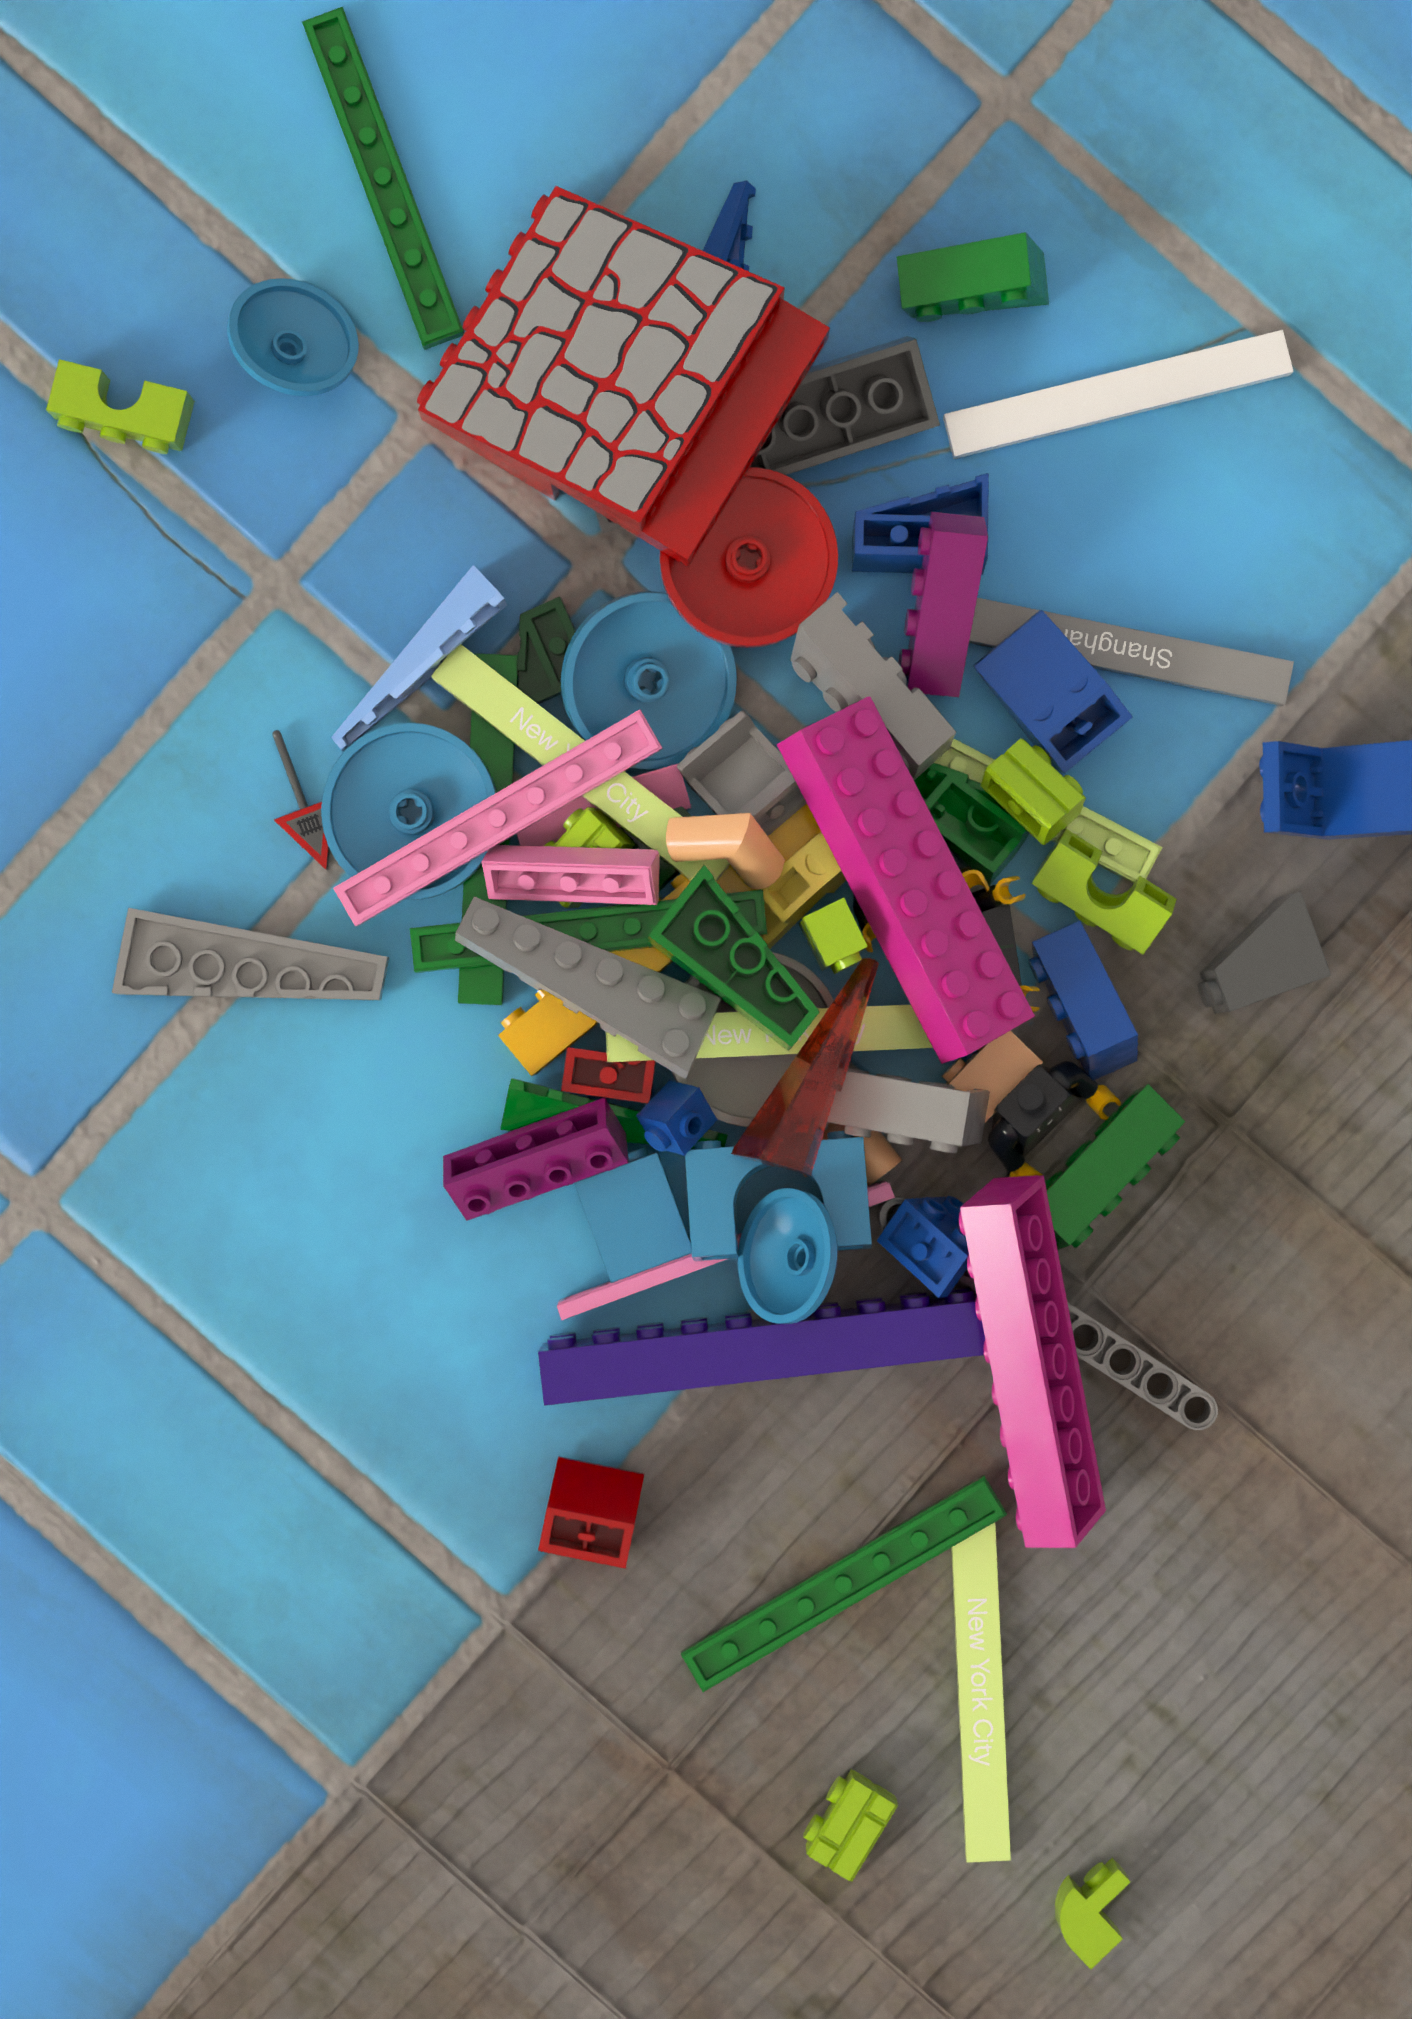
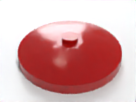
M749 467L689 567L660 551V572L664 588L673 607L697 632L711 640L728 646L742 648L764 647L784 641L797 634L799 624L827 601L832 591L838 568L837 540L825 509L817 498L802 484L791 477L773 470Z

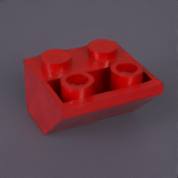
M558 1456L538 1551L626 1569L645 1473Z

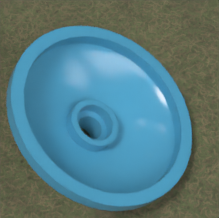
M277 278L261 281L248 287L234 302L227 322L229 344L240 365L258 382L281 393L295 396H313L329 392L347 379L357 360L359 350L358 335L354 323L346 310L328 293L303 281Z
M783 1188L775 1190L758 1202L744 1225L738 1248L739 1281L750 1307L766 1321L777 1324H794L806 1319L821 1305L831 1288L838 1260L837 1237L831 1217L817 1197L801 1189Z

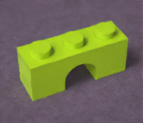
M59 359L46 411L55 420H58V427L76 433H83L84 427L100 431L99 436L101 438L125 444L126 438L142 441L143 448L160 454H168L169 448L182 451L195 402L187 391L144 380L138 401L127 409L116 410L108 407L107 392L111 380L101 369Z
M1065 828L1038 868L1031 884L1036 886L1040 895L1053 903L1061 902L1074 910L1075 916L1084 924L1091 927L1099 926L1110 933L1112 939L1122 948L1130 951L1135 949L1144 955L1172 915L1177 899L1142 876H1139L1133 886L1122 894H1108L1097 887L1092 876L1102 851Z
M845 898L804 916L799 923L821 971L831 967L833 973L837 974L862 960L860 952L868 946Z

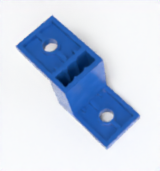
M1412 740L1328 748L1282 741L1263 742V755L1260 759L1259 769L1263 778V801L1260 806V816L1264 823V833L1326 840L1412 834Z

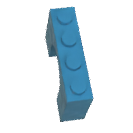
M834 1131L827 1133V1140L810 1141L809 1134H792L783 1136V1143L765 1144V1138L763 1137L739 1139V1146L721 1147V1141L697 1142L694 1145L695 1149L689 1150L685 1155L691 1254L693 1260L707 1261L738 1258L736 1202L744 1184L752 1176L772 1167H788L798 1170L815 1183L821 1193L823 1205L833 1222L838 1251L871 1249L872 1241L864 1138L845 1134L844 1131Z

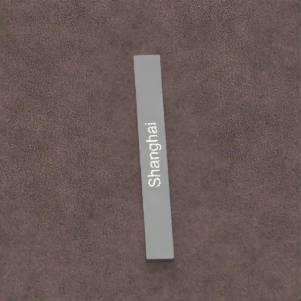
M977 598L969 643L995 648L1040 610ZM1044 611L1095 669L1279 706L1286 704L1294 661Z

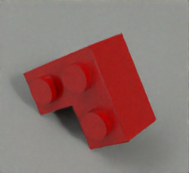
M567 1047L561 1091L648 1103L652 1095L656 1061L607 1062L606 1052Z

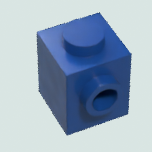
M671 1080L636 1115L645 1130L644 1137L654 1149L684 1156L717 1121L715 1114L699 1087Z

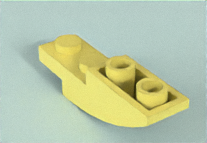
M822 832L811 839L784 863L782 873L774 884L763 888L768 935H762L761 937L769 949L826 893H834L846 881Z

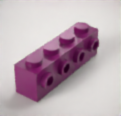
M931 512L929 527H921L918 554L924 555L922 568H915L913 571L911 595L917 596L915 609H907L904 633L906 636H910L908 649L901 648L898 664L903 668L902 671L907 679L906 686L910 691L913 688H919L924 694L949 697H959L988 541L985 517Z
M604 1097L444 1155L443 1187L466 1221L627 1164L626 1132Z

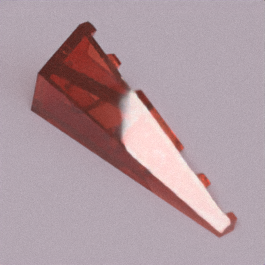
M863 958L734 1146L732 1155L811 1176L836 1091L841 1092L878 969L879 963L875 959Z

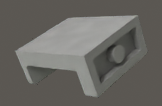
M744 710L740 711L733 718L726 720L719 727L718 731L700 746L690 750L677 765L678 770L691 789L716 815L751 813L767 836L806 804L781 752L757 729L750 716Z

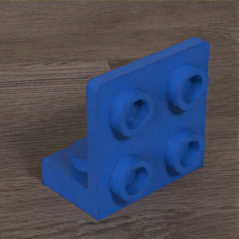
M952 1196L905 1199L877 1239V1242L938 1298L948 1297L967 1270L968 1246L966 1236L961 1233L959 1227L960 1207L964 1203Z

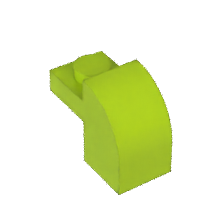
M1113 1857L1105 1865L1103 1862H1100L1092 1867L1085 1875L1083 1880L1085 1884L1081 1888L1068 1875L1061 1883L1055 1899L1056 1919L1064 1939L1072 1951L1090 1969H1093L1123 1940L1118 1927L1102 1911L1130 1883L1125 1870Z

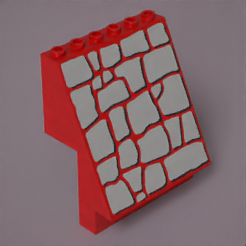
M555 186L549 197L544 194L536 203L531 214L534 222L525 234L521 231L515 237L508 252L511 259L503 271L497 269L491 276L485 289L488 296L480 308L474 306L467 315L462 327L466 332L458 345L451 343L444 352L439 364L443 369L435 382L427 381L417 398V403L420 405L418 408L419 415L426 423L554 501L559 495V488L686 567H689L826 344L830 328L785 301V287Z

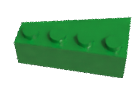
M703 865L650 932L647 941L789 1051L820 1011L784 965L778 961L759 933L745 919L729 895L723 891L707 867Z
M1149 1084L1135 1090L1094 1131L1093 1134L1096 1138L1093 1141L1090 1139L1085 1141L1065 1160V1165L1068 1168L1064 1172L1059 1170L1048 1180H1045L1058 1250L1070 1245L1074 1248L1081 1245L1094 1230L1089 1224L1099 1214L1103 1217L1110 1214L1123 1199L1118 1193L1128 1183L1135 1186L1151 1170L1147 1162L1157 1152L1161 1156L1164 1155L1180 1139L1176 1131L1186 1121Z

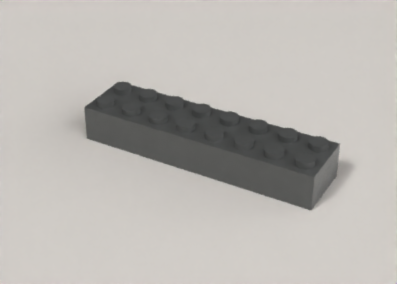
M906 336L811 367L750 467L769 469L787 475L940 426L917 340ZM595 511L603 534L622 528Z

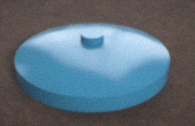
M662 592L630 593L614 598L597 608L582 622L574 633L567 647L561 671V692L567 715L577 733L585 741L634 712L642 711L663 749L631 767L636 769H660L680 763L690 750L700 746L718 731L719 727L728 719L736 695L737 673L731 646L718 643L697 632L679 615L667 594Z
M422 723L387 725L357 739L342 753L334 764L327 778L322 796L321 817L323 831L332 855L341 868L350 877H353L497 793V790L483 760L466 742L457 736L435 726ZM487 852L404 900L432 898L455 889L480 868Z

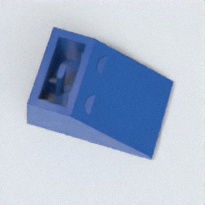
M1043 610L1038 611L973 665L974 669L1032 744L1044 749L1051 759V765L1064 774L1133 718L1108 683Z

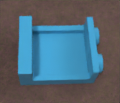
M647 1147L628 1153L627 1164L574 1183L610 1283L691 1254V1240L680 1215L658 1151L649 1154Z

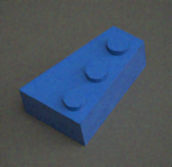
M989 473L976 476L973 481L949 487V484L935 488V492L911 499L907 496L855 511L852 535V572L913 573L915 568L921 569L924 555L918 554L919 534L921 527H929L931 512L985 517L988 532ZM988 541L981 575L984 573L988 559Z
M1081 921L1033 941V958L1028 959L1030 968L1038 983L1045 982L1050 996L1047 997L1050 1009L1057 1021L1062 1020L1068 1033L1066 1035L1068 1045L1076 1060H1080L1085 1073L1096 1080L1136 1062L1138 1033Z

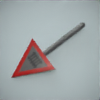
M275 730L272 735L300 810L274 819V821L327 870L329 846L322 826V802L308 807L282 734L279 730Z

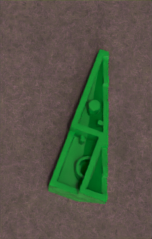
M933 763L914 782L948 848L956 852L972 870L980 871L990 886L1016 855L1030 833L980 786V782L969 779L968 774Z
M511 1078L500 1130L513 1131L596 1100ZM608 1103L626 1132L627 1142L650 1145L644 1137L645 1130L636 1117L640 1111ZM708 1130L697 1142L721 1141V1147H725L728 1134Z

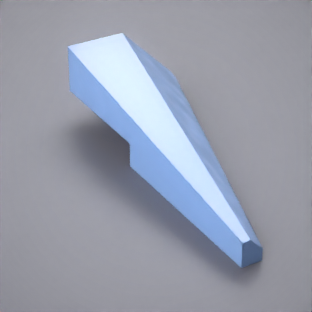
M474 565L331 738L342 751L346 750L432 678L431 675L441 664L440 661L507 606L504 597Z

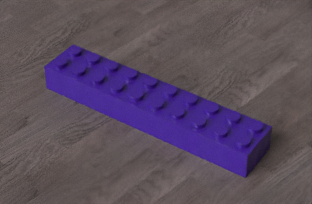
M970 1287L953 1288L948 1297L930 1299L929 1296H926V1292L900 1295V1303L885 1304V1301H882V1297L856 1300L857 1308L841 1309L838 1302L821 1303L809 1317L794 1324H777L766 1321L763 1318L752 1319L751 1312L725 1315V1323L709 1325L707 1317L681 1320V1328L664 1330L663 1322L637 1325L636 1333L620 1335L619 1327L594 1330L592 1338L576 1340L575 1332L550 1335V1339H547V1343H543L538 1351L544 1406L984 1355L985 1335L982 1321L977 1318L975 1310L977 1294H974Z

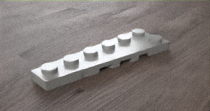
M473 897L456 931L455 941L506 972L514 973L521 981L536 990L547 991L562 1000L563 1006L576 1014L579 1011L600 1023V1028L614 1037L617 1034L638 1046V1051L687 1079L721 1001L720 997L477 897Z
M128 908L112 993L121 995L381 1000L389 957Z

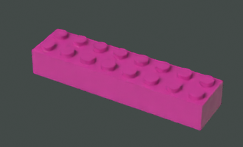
M868 696L809 725L776 744L941 1064L967 1056L1035 1017L871 697Z
M1044 1175L993 1178L960 1207L959 1227L961 1233L966 1236L969 1252L967 1269L970 1277L974 1278L977 1293L975 1310L977 1318L982 1321L985 1335L984 1357L991 1366L993 1376L992 1399L999 1408L1002 1423L1000 1427V1440L1002 1446L1007 1449L1010 1465L1008 1469V1482L1011 1489L1015 1491L1017 1501L1016 1524L1023 1533L1025 1548H1076L1105 1513L1106 1508Z

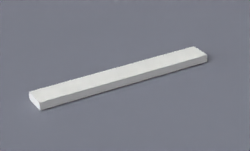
M1279 330L946 413L943 416L953 459L1290 376L1294 371L1284 332Z

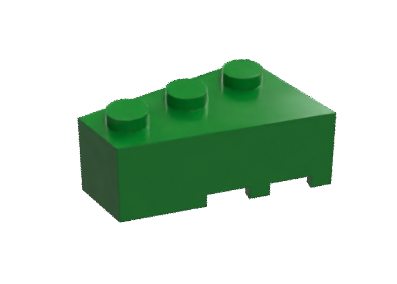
M1026 232L897 256L901 306L912 318H916L919 322L939 320L942 318V315L975 314L990 310L1049 305L1044 252Z

